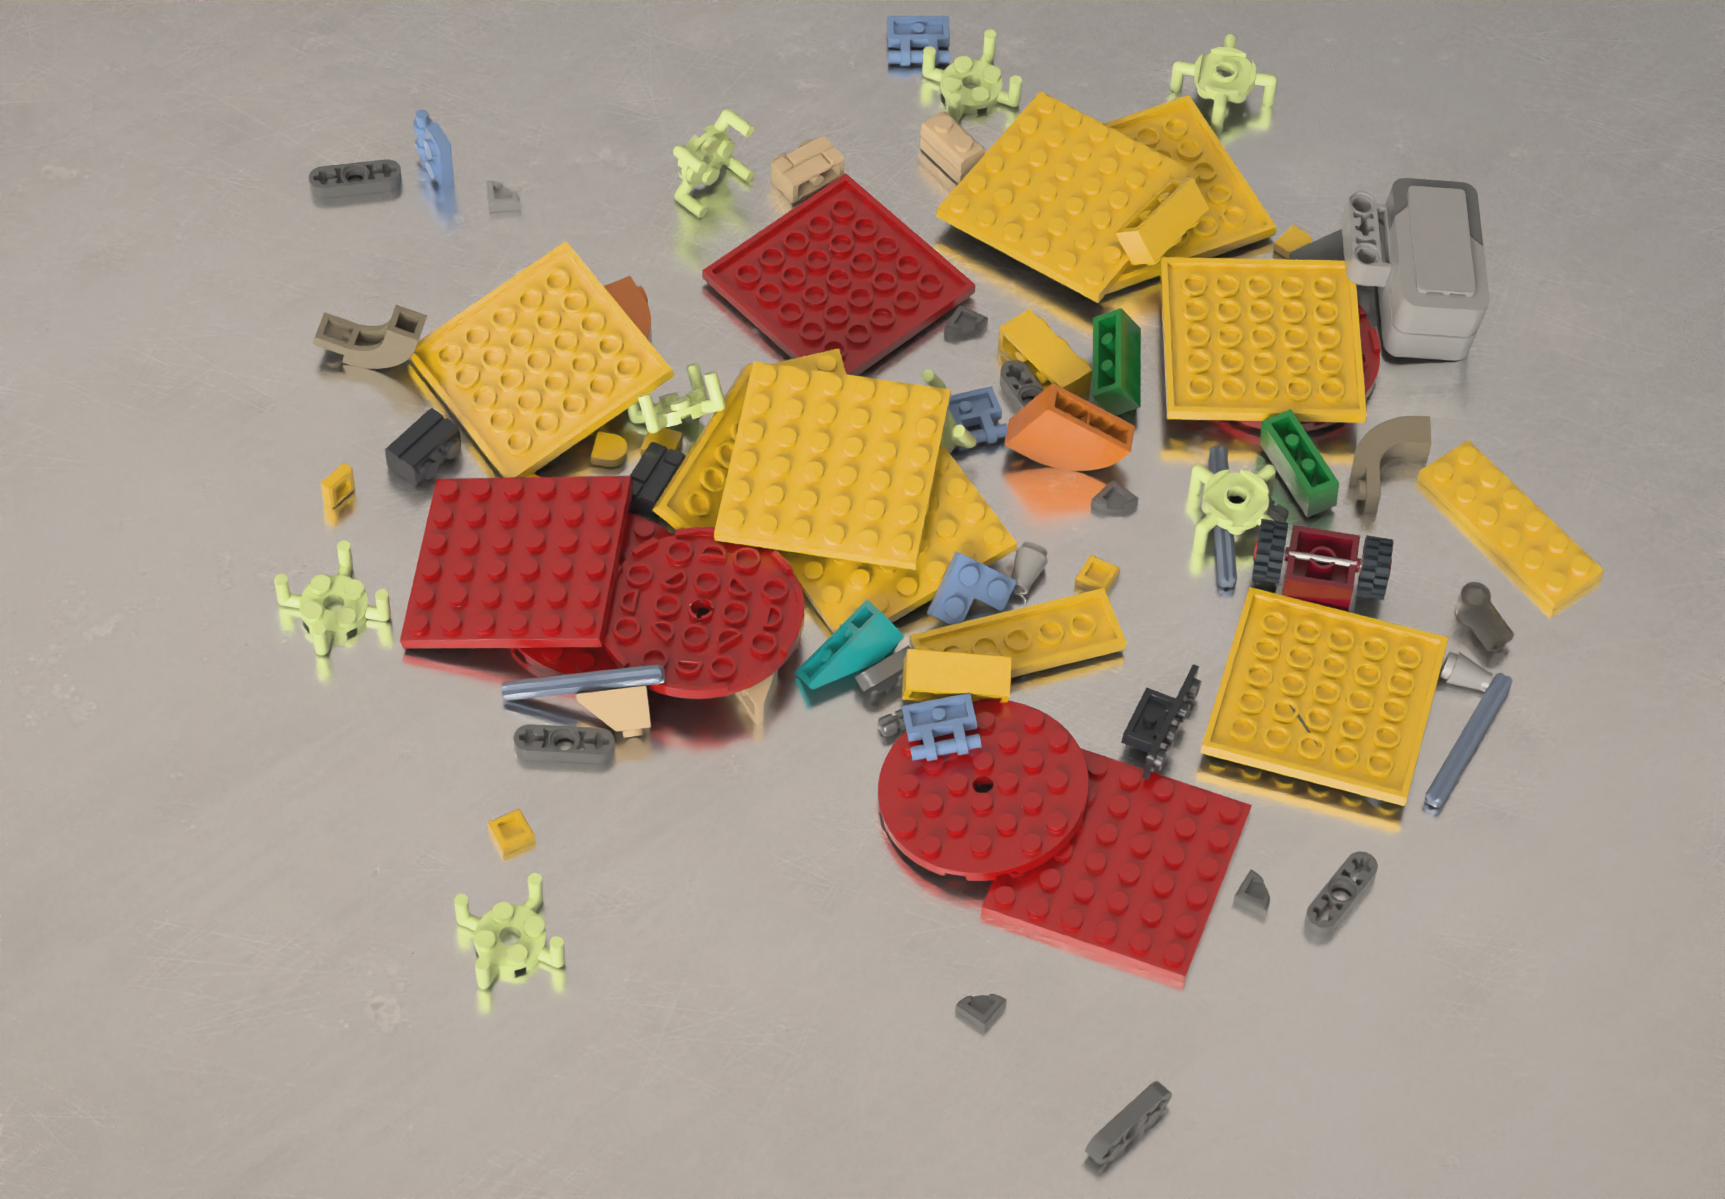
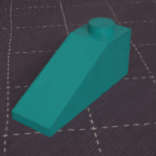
M866 600L795 671V674L812 690L882 661L887 654L892 653L896 649L898 643L905 636L879 609Z

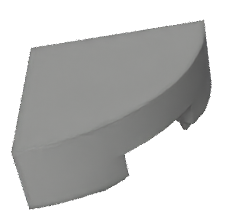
M486 181L489 213L521 210L520 198L515 191L512 192L510 189L503 187L500 182Z

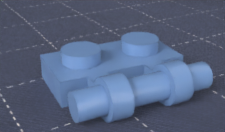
M887 16L888 47H900V50H888V63H900L901 66H910V63H923V50H910V47L932 46L936 50L935 66H938V63H950V50H938V47H949L950 44L949 16Z
M418 110L413 122L414 132L418 135L415 140L416 151L419 153L421 160L427 161L426 168L431 179H437L442 189L454 186L451 143L438 122L433 123L426 110Z
M992 386L951 395L949 411L952 413L957 425L970 427L980 424L981 429L970 431L976 438V443L985 442L986 444L997 442L998 438L1006 437L1008 428L1006 423L997 426L993 424V421L1002 418V410ZM960 446L954 447V449L956 448L958 451L968 449Z
M970 693L901 706L908 741L923 740V745L910 747L913 761L924 758L927 761L937 760V756L955 752L958 755L968 754V750L982 747L979 734L965 736L964 732L977 729ZM954 734V739L934 742L933 737Z

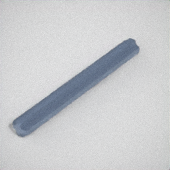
M1213 446L1210 448L1209 465L1210 471L1213 474L1229 469L1228 453L1224 446ZM1216 525L1214 532L1218 584L1222 588H1232L1236 586L1237 581L1234 534Z
M656 664L505 681L501 685L504 700H518L662 684L665 682L666 675L664 666Z
M1497 673L1426 792L1425 802L1428 805H1432L1435 808L1442 807L1509 692L1512 684L1510 676H1505L1503 673Z

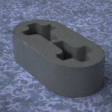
M909 645L857 675L855 679L862 691L868 690L903 669L907 649H911Z

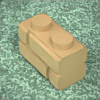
M945 111L938 113L921 125L920 135L922 137L920 138V148L958 184L985 154V148L978 141H975Z
M825 135L815 140L808 139L798 149L788 154L781 153L771 162V181L792 204L844 175L845 159L842 153L836 147H833Z

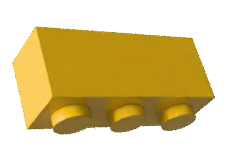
M1193 177L1170 179L1115 234L1128 258H1130L1129 260L1132 265L1147 264L1151 266L1160 262L1161 257H1164V253L1170 247L1178 244L1182 240V235L1188 229L1200 223V218L1209 210V207Z
M1030 308L999 327L998 348L1011 361L1025 363L1044 390L1052 383L1079 397L1090 390L1092 378L1090 364L1084 358H1080L1070 348L1068 342L1062 337L1059 338L1050 329L1046 320L1038 317Z
M916 646L913 649H907L903 667L902 699L931 701L970 693L973 702L980 699H1000L1001 703H1007L1010 698L1011 657L1002 656L1001 653L995 651L983 652L980 655L968 654V651L964 649H950L947 652L934 651L932 647Z

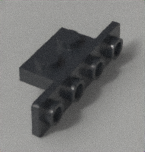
M1192 665L1176 698L1146 687L1123 733L1121 743L1149 753L1146 759L1143 778L1149 780L1154 769L1161 770L1167 755L1165 747L1166 745L1172 747L1178 734L1179 727L1176 724L1177 722L1184 723L1190 709V703L1187 702L1189 698L1195 700L1198 695L1202 681L1197 679L1199 666Z

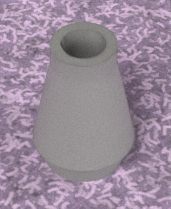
M1024 542L1021 547L1017 548L1012 579L1017 581L1013 589L1014 592L1027 594L1031 585L1048 563L1046 558L1048 553L1042 546L1033 542Z
M1450 651L1444 660L1439 677L1446 679L1445 683L1478 689L1486 692L1493 673L1486 671L1461 652L1455 654Z

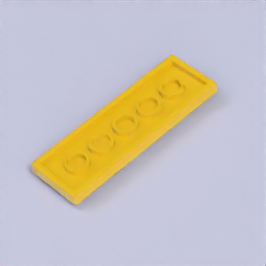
M748 363L741 369L724 396L726 402L725 409L713 413L652 509L676 530L692 527H716L752 370L751 363Z
M1469 440L1419 471L1417 479L1552 611L1602 578L1604 569Z
M1105 588L912 634L909 638L911 649L916 646L932 647L934 651L947 652L950 649H964L968 651V654L980 655L987 651L999 652L1002 656L1011 657V678L1126 650L1127 643Z

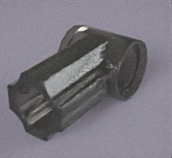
M1479 582L1467 583L1463 586L1455 606L1456 618L1461 623L1471 627L1488 651L1495 652L1502 649L1513 639V631L1490 602L1491 593L1489 589Z

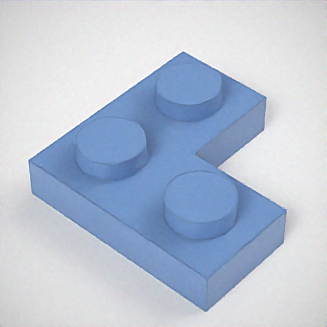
M955 552L927 614L950 625L961 623L964 621L974 599L1003 612L1017 581L959 552Z

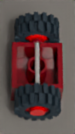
M1261 519L1259 536L1256 539L1253 557L1255 560L1252 579L1279 583L1284 558V561L1287 563L1282 590L1283 596L1349 612L1356 572L1359 573L1356 595L1384 600L1392 565L1393 539L1366 535L1362 558H1357L1360 535L1293 525L1290 544L1285 550L1289 523Z

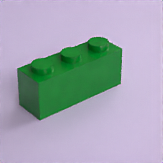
M1122 308L1093 318L1092 397L1107 412L1115 416L1141 407V328Z
M1290 409L1263 420L1261 424L1260 445L1306 517L1308 518L1336 506L1339 481L1293 411Z

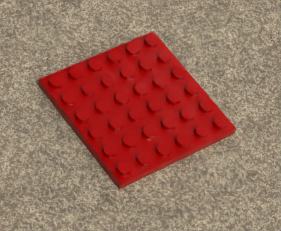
M846 173L702 270V279L792 359L839 349L846 374L854 376L865 371L973 295L976 284Z
M631 476L436 479L400 636L403 649L602 647L633 490Z
M1081 748L1087 764L1090 791L1089 802H1087L1082 816L1083 821L1077 832L1064 848L1038 867L1019 875L1015 871L996 876V880L992 881L982 905L981 914L1184 984L1249 818L1252 805L1154 772L1148 780L1142 777L1144 772L1142 768Z

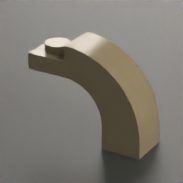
M396 305L392 317L387 323L378 326H366L324 312L313 345L344 355L342 363L372 369L393 367L405 362L414 353L427 315Z
M1403 416L1384 421L1373 427L1360 440L1354 453L1349 486H1357V499L1363 500V513L1377 514L1381 497L1380 472L1384 468L1398 462L1427 463L1432 443L1430 416Z

